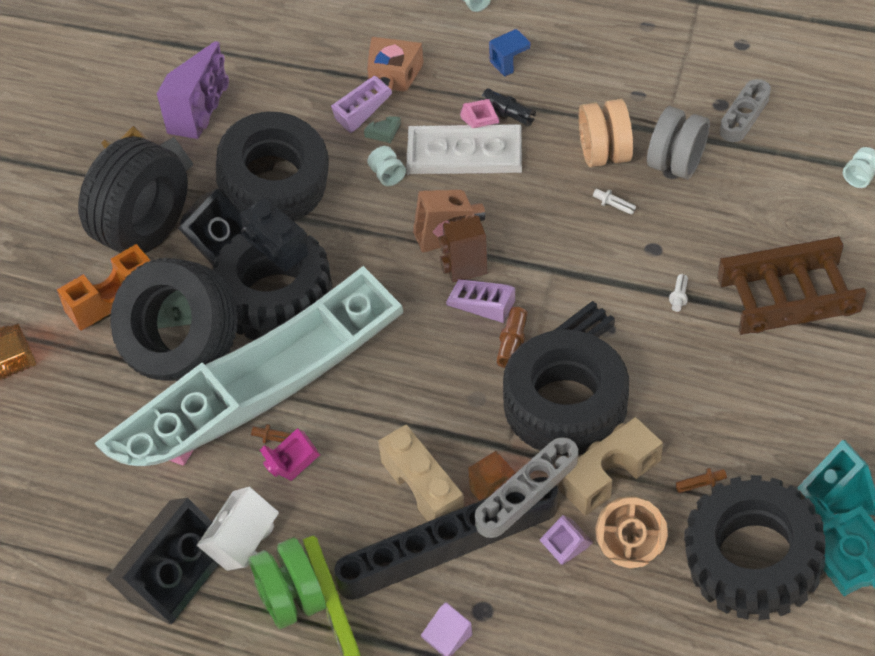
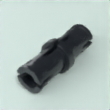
M487 88L482 93L483 97L490 100L494 110L499 112L501 117H510L527 127L534 122L535 119L530 117V115L536 116V110L518 103L516 98L511 96L505 97L492 91L490 88Z

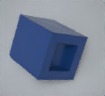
M517 29L489 41L490 62L504 77L514 73L513 56L530 49L531 43Z

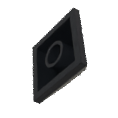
M217 188L202 195L185 212L178 226V229L212 265L226 243L230 245L232 238L238 234L243 235L241 232L243 226L240 213Z

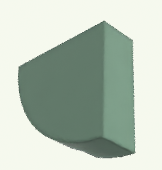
M389 116L386 117V120L375 124L371 122L364 129V136L391 143L401 125L400 117Z

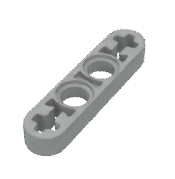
M557 438L551 441L477 508L475 513L477 531L484 537L494 538L500 536L575 468L578 461V447L575 442L568 438ZM557 452L562 455L567 452L569 453V458L561 456L556 460ZM541 470L546 472L549 477L544 482H535L530 478V474ZM511 492H520L525 496V499L521 503L512 504L506 500V496ZM497 515V523L493 521L485 523L486 516L492 519Z

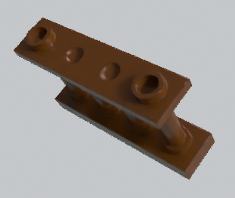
M840 237L720 258L717 276L721 287L734 285L745 308L740 318V335L761 333L765 330L843 315L851 316L861 312L866 296L865 288L848 290L837 267L840 263L844 247ZM825 269L836 293L818 296L807 271ZM795 274L806 299L788 302L778 277ZM765 280L775 305L758 308L748 282Z

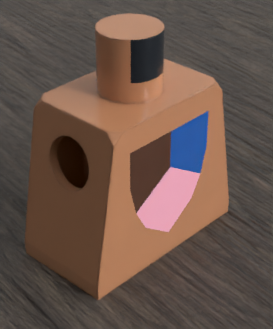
M372 37L367 64L368 79L375 75L391 90L407 91L423 66L422 43Z
M462 190L419 191L413 233L422 253L440 248L438 237L443 235L444 222H455L456 219H467L468 216L473 218L474 215L479 216L480 221H484L486 215L483 204L470 205L465 192Z

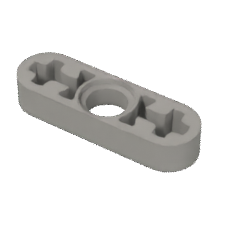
M754 79L749 81L721 120L720 136L724 140L739 142L744 139L769 102L771 87L766 81ZM749 108L753 112L742 113L738 109Z

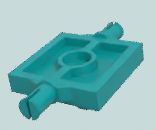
M820 499L819 502L816 501L814 503L815 513L821 516L824 525V572L843 597L862 587L873 586L875 589L874 520L862 506L847 513L834 514L823 499Z

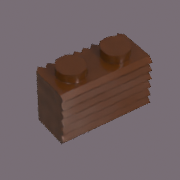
M474 215L473 218L468 216L467 219L462 218L461 220L456 219L455 222H444L443 235L438 237L441 252L445 254L440 256L443 273H449L452 283L457 282L458 279L466 280L488 274L486 234L479 216Z

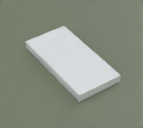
M469 125L409 126L407 174L522 173L521 125H488L478 128H472Z

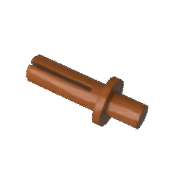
M267 424L265 428L253 426L251 436L263 438V443L267 444L268 440L282 443L286 439L274 435L288 437L292 434L271 429L270 424Z
M707 468L705 474L676 482V489L679 493H683L710 485L712 488L716 486L715 482L727 479V475L724 469L712 472L710 468Z

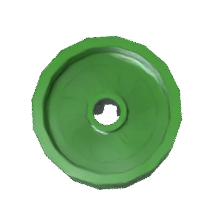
M295 537L278 544L276 553L280 568L273 556L266 550L248 557L256 589L263 605L269 611L279 630L297 621L298 614L293 599L296 600L301 611L307 616L326 609L325 599L316 575L302 546Z

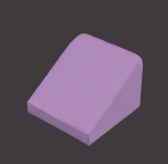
M564 515L540 538L542 544L562 565L593 543L571 518Z
M445 602L425 628L421 637L443 656H452L472 636V626L464 616Z

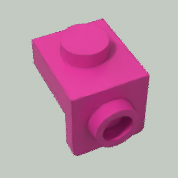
M299 428L274 450L265 445L260 449V452L266 459L263 462L265 468L273 476L277 477L280 475L290 481L296 478L320 456L308 436Z

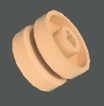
M624 100L605 101L603 109L597 103L580 105L578 118L580 140L588 167L605 165L608 156L613 163L631 161L633 155V136L630 117Z

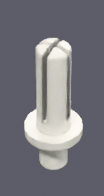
M596 188L593 197L602 200V206L609 204L631 215L634 213L633 210L636 209L635 205L612 195V190L610 189L607 192H603Z
M683 274L678 275L675 291L669 296L672 310L675 312H679L681 307L686 305L688 297L685 294L688 277L684 275L683 278Z

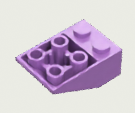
M214 41L165 77L157 92L167 134L199 139L203 129L207 128L209 117L213 110L217 109L219 98L222 92L226 91L229 83V77L224 69L225 59L224 55L221 54L219 42Z

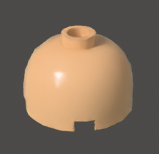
M636 496L619 497L608 503L600 512L595 527L597 543L603 554L616 565L626 568L644 567L649 564V561L660 555L664 550L668 537L667 522L659 509L647 499Z

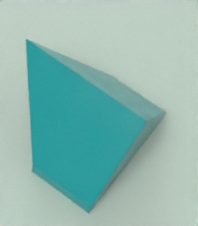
M842 440L797 487L804 497L809 498L813 504L823 499L834 514L847 513L862 506L869 515L875 516V486L869 465L846 440Z

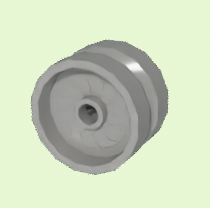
M671 106L665 108L651 137L647 154V166L662 172L671 166V172L674 176L689 180L697 169L709 135L710 120L697 114L691 115L686 120V114L683 110Z

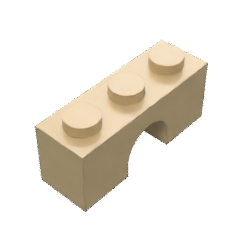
M634 417L626 424L621 423L616 426L612 434L601 442L596 441L592 443L586 452L578 457L575 468L559 482V490L587 516L611 498L612 479L605 473L606 470L615 467L622 468L637 479L661 461L663 442L640 420Z
M407 424L378 440L381 463L399 485L404 482L409 485L416 498L418 510L428 522L464 507L463 493Z

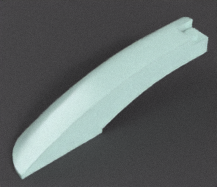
M363 266L314 304L264 336L206 365L203 362L98 440L95 445L111 459L132 466L156 465L192 451L254 419L313 382L402 315L403 307Z

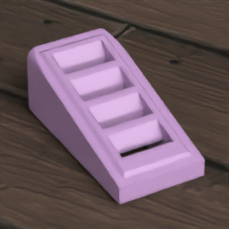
M374 75L331 105L335 119L349 133H352L392 94V90ZM373 88L378 92L375 95L371 92Z
M458 279L446 304L447 306L504 323L515 302V287ZM462 290L467 292L464 298L459 297ZM473 294L477 295L476 299H471Z

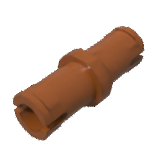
M512 307L506 327L501 330L499 337L501 345L497 356V364L502 368H505L511 355L524 343L525 334L523 332L528 314L524 308Z

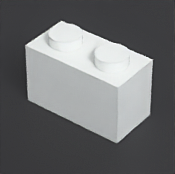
M250 487L233 491L197 546L227 571L245 568L249 565L248 557L257 554L255 549L260 541L264 540L274 528L273 521L279 512Z

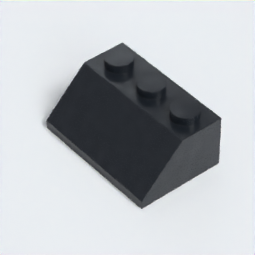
M188 497L170 500L106 577V580L129 602L165 623L172 625L219 565L197 546L212 521Z

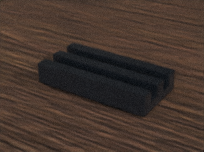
M591 301L553 331L577 330L586 332L589 327L600 321L598 325L587 332L588 334L600 337L615 325V318L612 315L607 316L603 308L598 309L597 303Z

